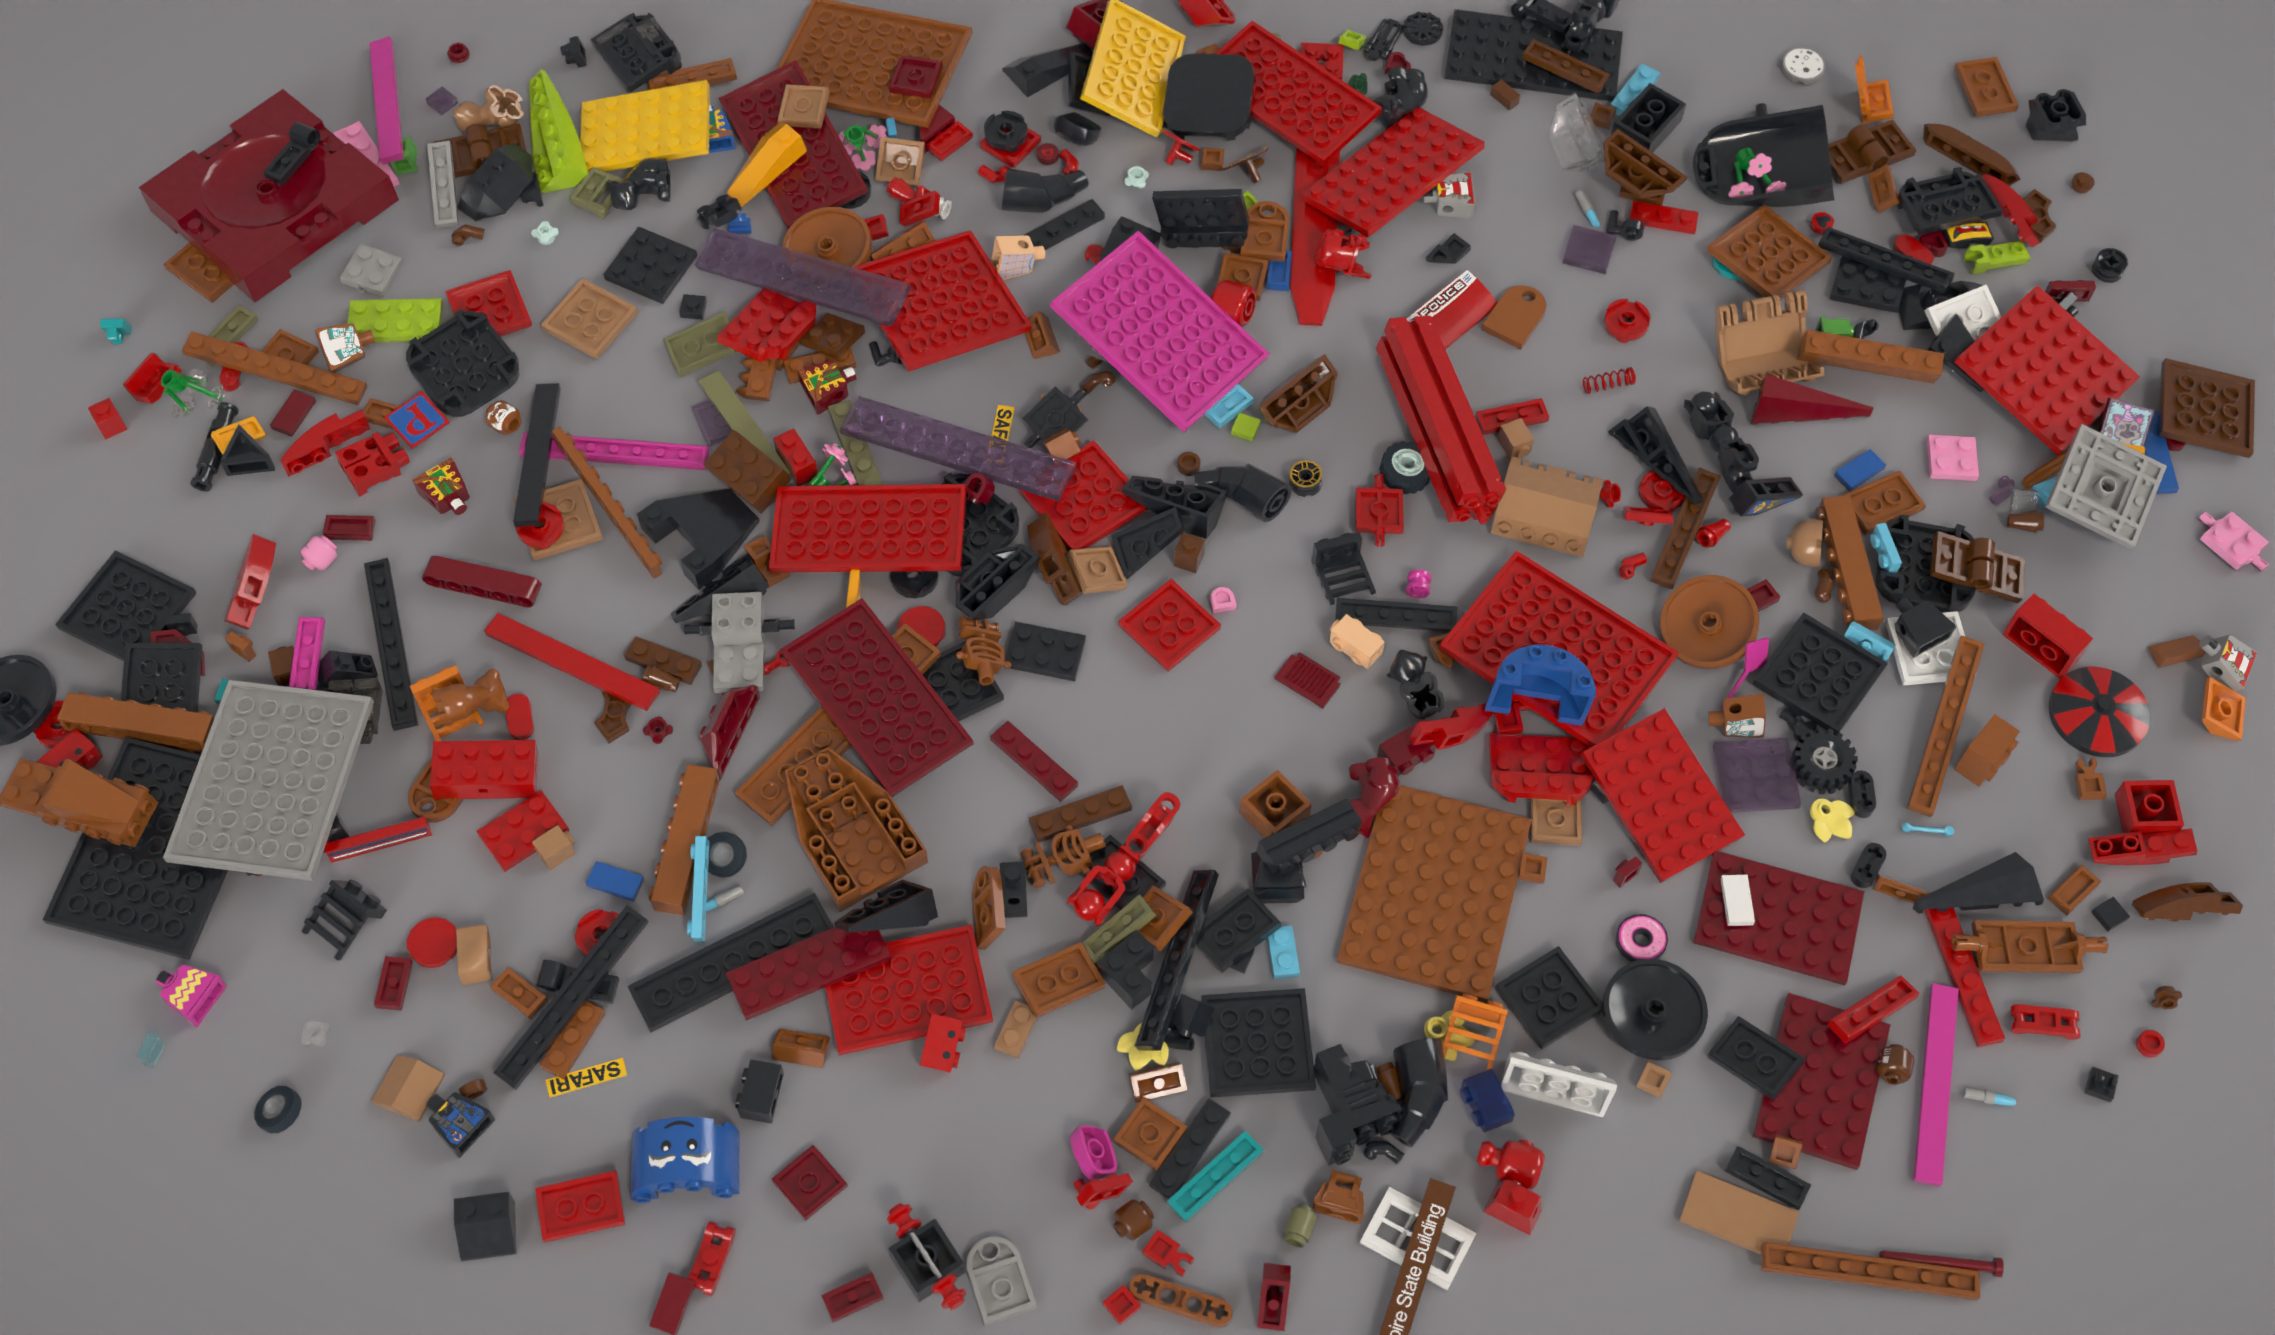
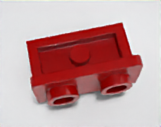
M150 353L123 383V387L136 401L153 404L162 397L165 389L161 385L164 373L172 369L181 373L182 370L177 364L162 362L155 353Z

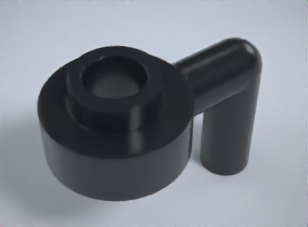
M1617 210L1610 211L1606 229L1609 235H1622L1629 241L1642 238L1644 232L1642 222L1629 219L1624 221L1622 226H1616L1619 212Z
M876 341L869 343L876 366L881 367L889 362L903 364L892 345L888 348L887 354L882 356L878 343Z

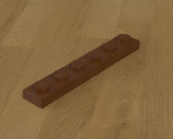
M1699 467L1694 482L1704 501L1695 505L1686 497L1652 574L1651 582L1673 590L1721 475Z

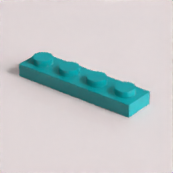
M1244 1131L1167 1201V1205L1187 1223L1263 1154L1264 1149Z

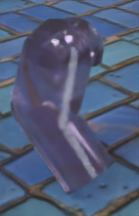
M2003 476L1998 481V485L2001 488L1989 497L1996 506L2000 505L2013 492L2015 482L2013 479L2010 480L2008 476Z

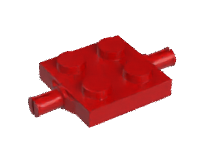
M1379 474L1374 475L1373 487L1356 488V532L1375 534V546L1379 547V543L1380 547L1385 546V534H1403V489L1384 487L1383 474H1380V478Z

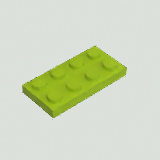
M442 298L350 300L347 324H354L357 333L371 330L375 342L411 341L414 337L420 339L441 326L443 301Z

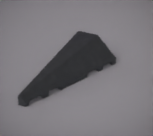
M1646 406L1631 419L1622 420L1608 431L1612 437L1619 440L1625 448L1631 450L1642 462L1664 480H1667L1678 492L1690 499L1693 504L1696 505L1704 501L1656 408Z
M2014 852L1915 900L1912 909L1920 914L1923 913L1924 909H1937L1939 912H1946L1948 908L1959 907L1961 911L1998 908L2000 904L2010 903L2014 907H2021L2024 902H2034L2035 905H2042L2044 897L2034 867L2017 852Z

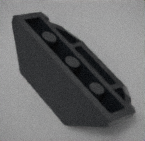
M515 143L495 149L467 181L458 204V210L475 222L483 218L505 214L534 181L531 154Z
M1022 543L1015 545V547H1004L988 551L956 581V608L973 621L993 618L1026 587L1040 560V556Z

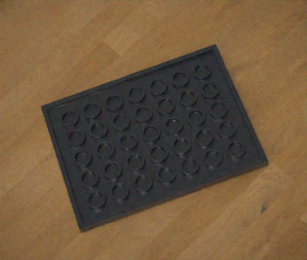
M128 737L125 738L107 779L113 780V778H118L130 786L135 784L142 785L150 790L149 794L159 803L136 847L125 844L116 845L107 839H95L82 832L43 917V921L46 924L190 960L228 870L169 863L163 858L201 755Z

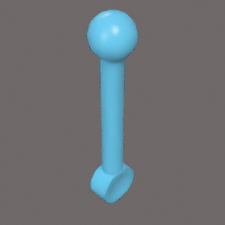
M1909 823L1902 825V830L1906 833L1910 831L1943 833L1946 837H1951L1954 834V829L1951 826H1946L1943 829L1911 826Z

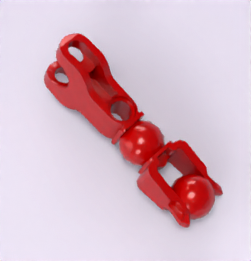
M1169 792L1161 794L1128 836L1124 845H1121L1118 851L1106 857L1103 867L1099 865L1094 866L1079 887L1067 898L1066 904H1073L1074 911L1080 919L1094 921L1096 927L1102 924L1106 915L1124 893L1125 885L1123 882L1133 877L1137 863L1162 836L1178 812L1180 800L1176 795ZM1163 801H1170L1173 805V809L1170 810L1168 807L1162 805L1161 803ZM1129 845H1138L1140 852H1133ZM1094 879L1104 880L1105 885L1112 886L1114 894L1106 904L1100 892L1094 889H1087Z

